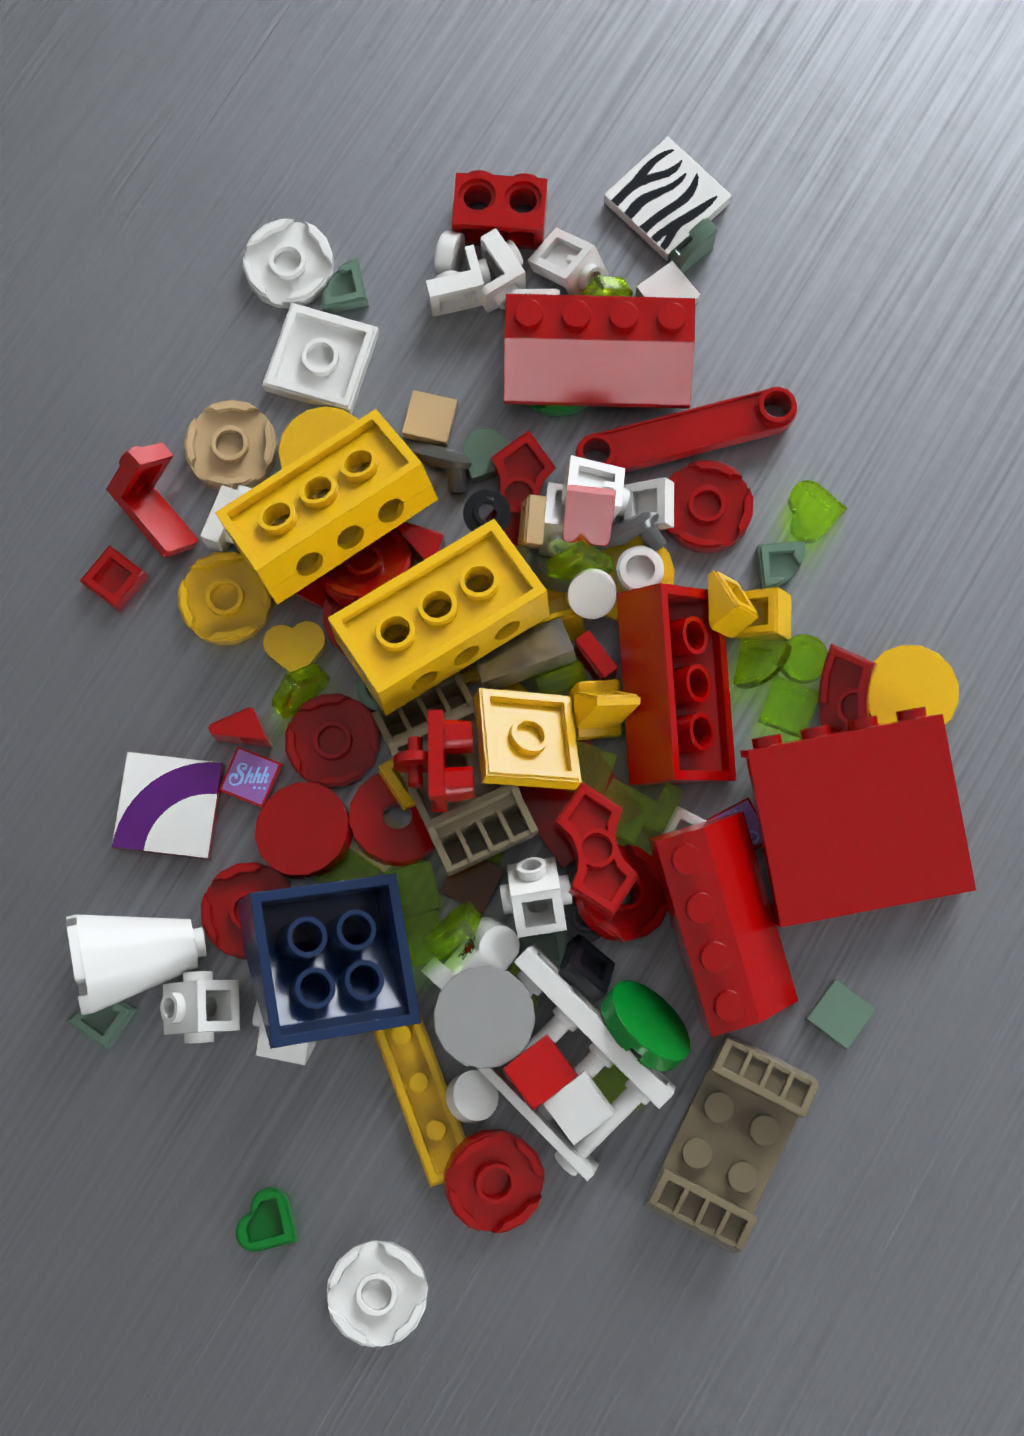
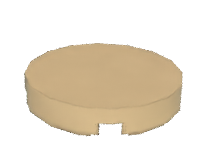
M226 400L209 405L204 409L205 412L200 414L197 419L194 417L187 428L184 449L186 461L199 481L213 490L219 491L222 485L237 490L239 485L252 488L267 477L275 465L278 444L276 432L272 424L258 408L247 402Z

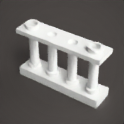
M534 944L528 947L514 961L521 969L517 976L525 985L530 997L533 994L539 996L544 992L557 1006L553 1009L554 1017L529 1041L521 1053L546 1034L556 1043L568 1030L574 1032L579 1028L592 1043L588 1046L590 1049L588 1055L574 1068L576 1073L579 1075L586 1071L591 1079H593L604 1066L611 1068L615 1064L629 1078L624 1083L627 1088L611 1103L616 1113L573 1146L543 1104L532 1110L504 1072L503 1068L505 1066L477 1069L557 1150L554 1157L563 1169L574 1177L579 1173L588 1181L595 1174L599 1166L590 1154L640 1103L647 1105L651 1101L660 1109L673 1096L676 1086L661 1071H656L640 1064L637 1060L642 1055L637 1053L632 1047L627 1052L621 1048L608 1031L602 1012L585 995L560 976L556 965Z

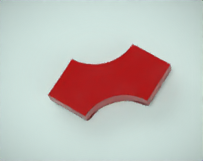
M529 430L489 459L497 474L498 492L507 499L510 505L511 518L504 532L514 546H518L521 503L529 495H539L544 481L556 469ZM494 508L484 521L495 519L496 511Z
M581 782L554 823V826L570 842L575 855L576 874L568 893L611 920L639 875L625 862L617 844L616 829L623 808L584 782Z

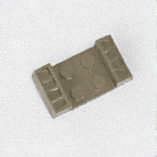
M460 673L442 681L387 716L382 709L372 713L392 758L398 752L408 750V738L411 736L422 737L423 750L428 751V710L443 709L445 720L472 722L474 736L473 753L447 754V767L473 766L474 798L448 802V812H433L432 800L428 797V773H423L422 787L410 788L408 787V774L400 772L448 877L538 835V828L523 800L518 786L481 783L474 699Z
M725 1033L669 1146L643 1207L733 1254L741 1252L758 1219L753 1213L798 1117L805 1118L819 1087L817 1078L730 1033Z

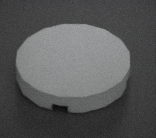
M492 966L471 967L453 976L439 992L433 1011L435 1033L444 1050L460 1063L479 1069L500 1067L516 1058L529 1043L535 1024L533 1000L525 985L509 971Z

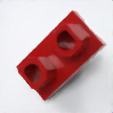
M443 709L428 710V751L423 750L422 737L411 736L408 738V750L398 752L393 757V768L396 771L408 774V787L410 788L422 787L423 773H428V797L432 800L433 812H448V802L475 797L473 766L447 767V754L473 753L474 736L472 722L445 720Z

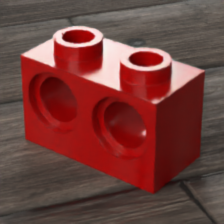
M483 170L456 173L452 231L464 234L465 245L481 246L480 237L496 228L505 242L512 240L518 249L537 250L544 242L548 178H538L529 173H519L514 176L492 175ZM476 202L488 205L481 210H473L468 207ZM520 205L532 208L527 213H519L513 209Z

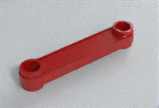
M771 387L747 395L589 434L578 443L575 456L585 458L584 455L590 451H601L608 458L603 463L625 468V473L748 441L778 435L792 425L797 413V402L794 395L788 389ZM777 405L784 410L786 415L783 417L771 416L764 407Z

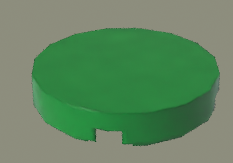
M632 980L619 981L606 994L607 998L602 1002L601 1008L606 1027L616 1043L626 1052L632 1047L637 1053L642 1055L637 1060L640 1064L656 1071H672L690 1053V1037L686 1027L676 1011L659 994L647 986Z

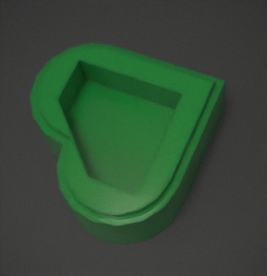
M275 1186L266 1187L253 1196L250 1203V1213L244 1215L238 1221L235 1229L238 1244L244 1250L260 1252L299 1240L291 1201L283 1189Z

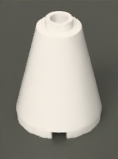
M77 914L66 916L73 972L79 988L80 996H78L82 1015L95 1013L181 976L184 972L199 968L198 958L207 956L202 927L193 929L191 919Z

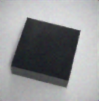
M578 934L567 943L558 974L595 1004L607 994L615 962L585 937Z

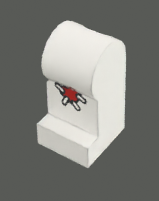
M489 916L479 918L470 926L466 941L462 943L444 964L434 956L421 971L442 990L453 976L471 967L492 966L506 970L519 953V938L514 930L497 918Z

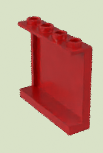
M925 706L897 711V721L879 724L877 715L849 720V730L830 733L829 725L801 729V739L782 742L781 734L768 735L751 739L753 748L740 750L741 758H746L773 898V903H770L777 926L782 928L976 891L943 714L927 715Z

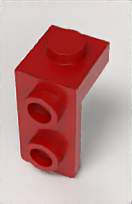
M163 442L145 447L134 446L127 450L119 459L120 466L106 490L162 557L166 558L193 549L198 542V538L155 488L174 455Z

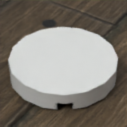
M279 219L267 223L251 236L246 245L247 250L245 258L243 257L242 267L250 289L261 301L276 308L289 309L291 303L302 306L313 303L322 295L324 288L333 276L334 258L328 240L316 226L307 222L303 224L301 222H294L293 219Z
M372 1240L354 1246L337 1261L328 1279L327 1302L331 1320L344 1337L361 1346L383 1347L401 1342L416 1329L427 1307L428 1284L423 1267L409 1250L394 1242Z

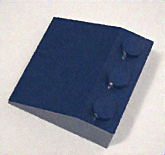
M396 873L253 892L237 902L244 952L270 1049L421 1023Z

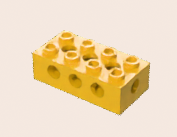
M374 409L219 509L215 514L238 551L278 605L436 502L438 497L422 462L377 409Z
M492 519L328 617L338 645L387 716L546 619L550 614L547 590L496 520Z

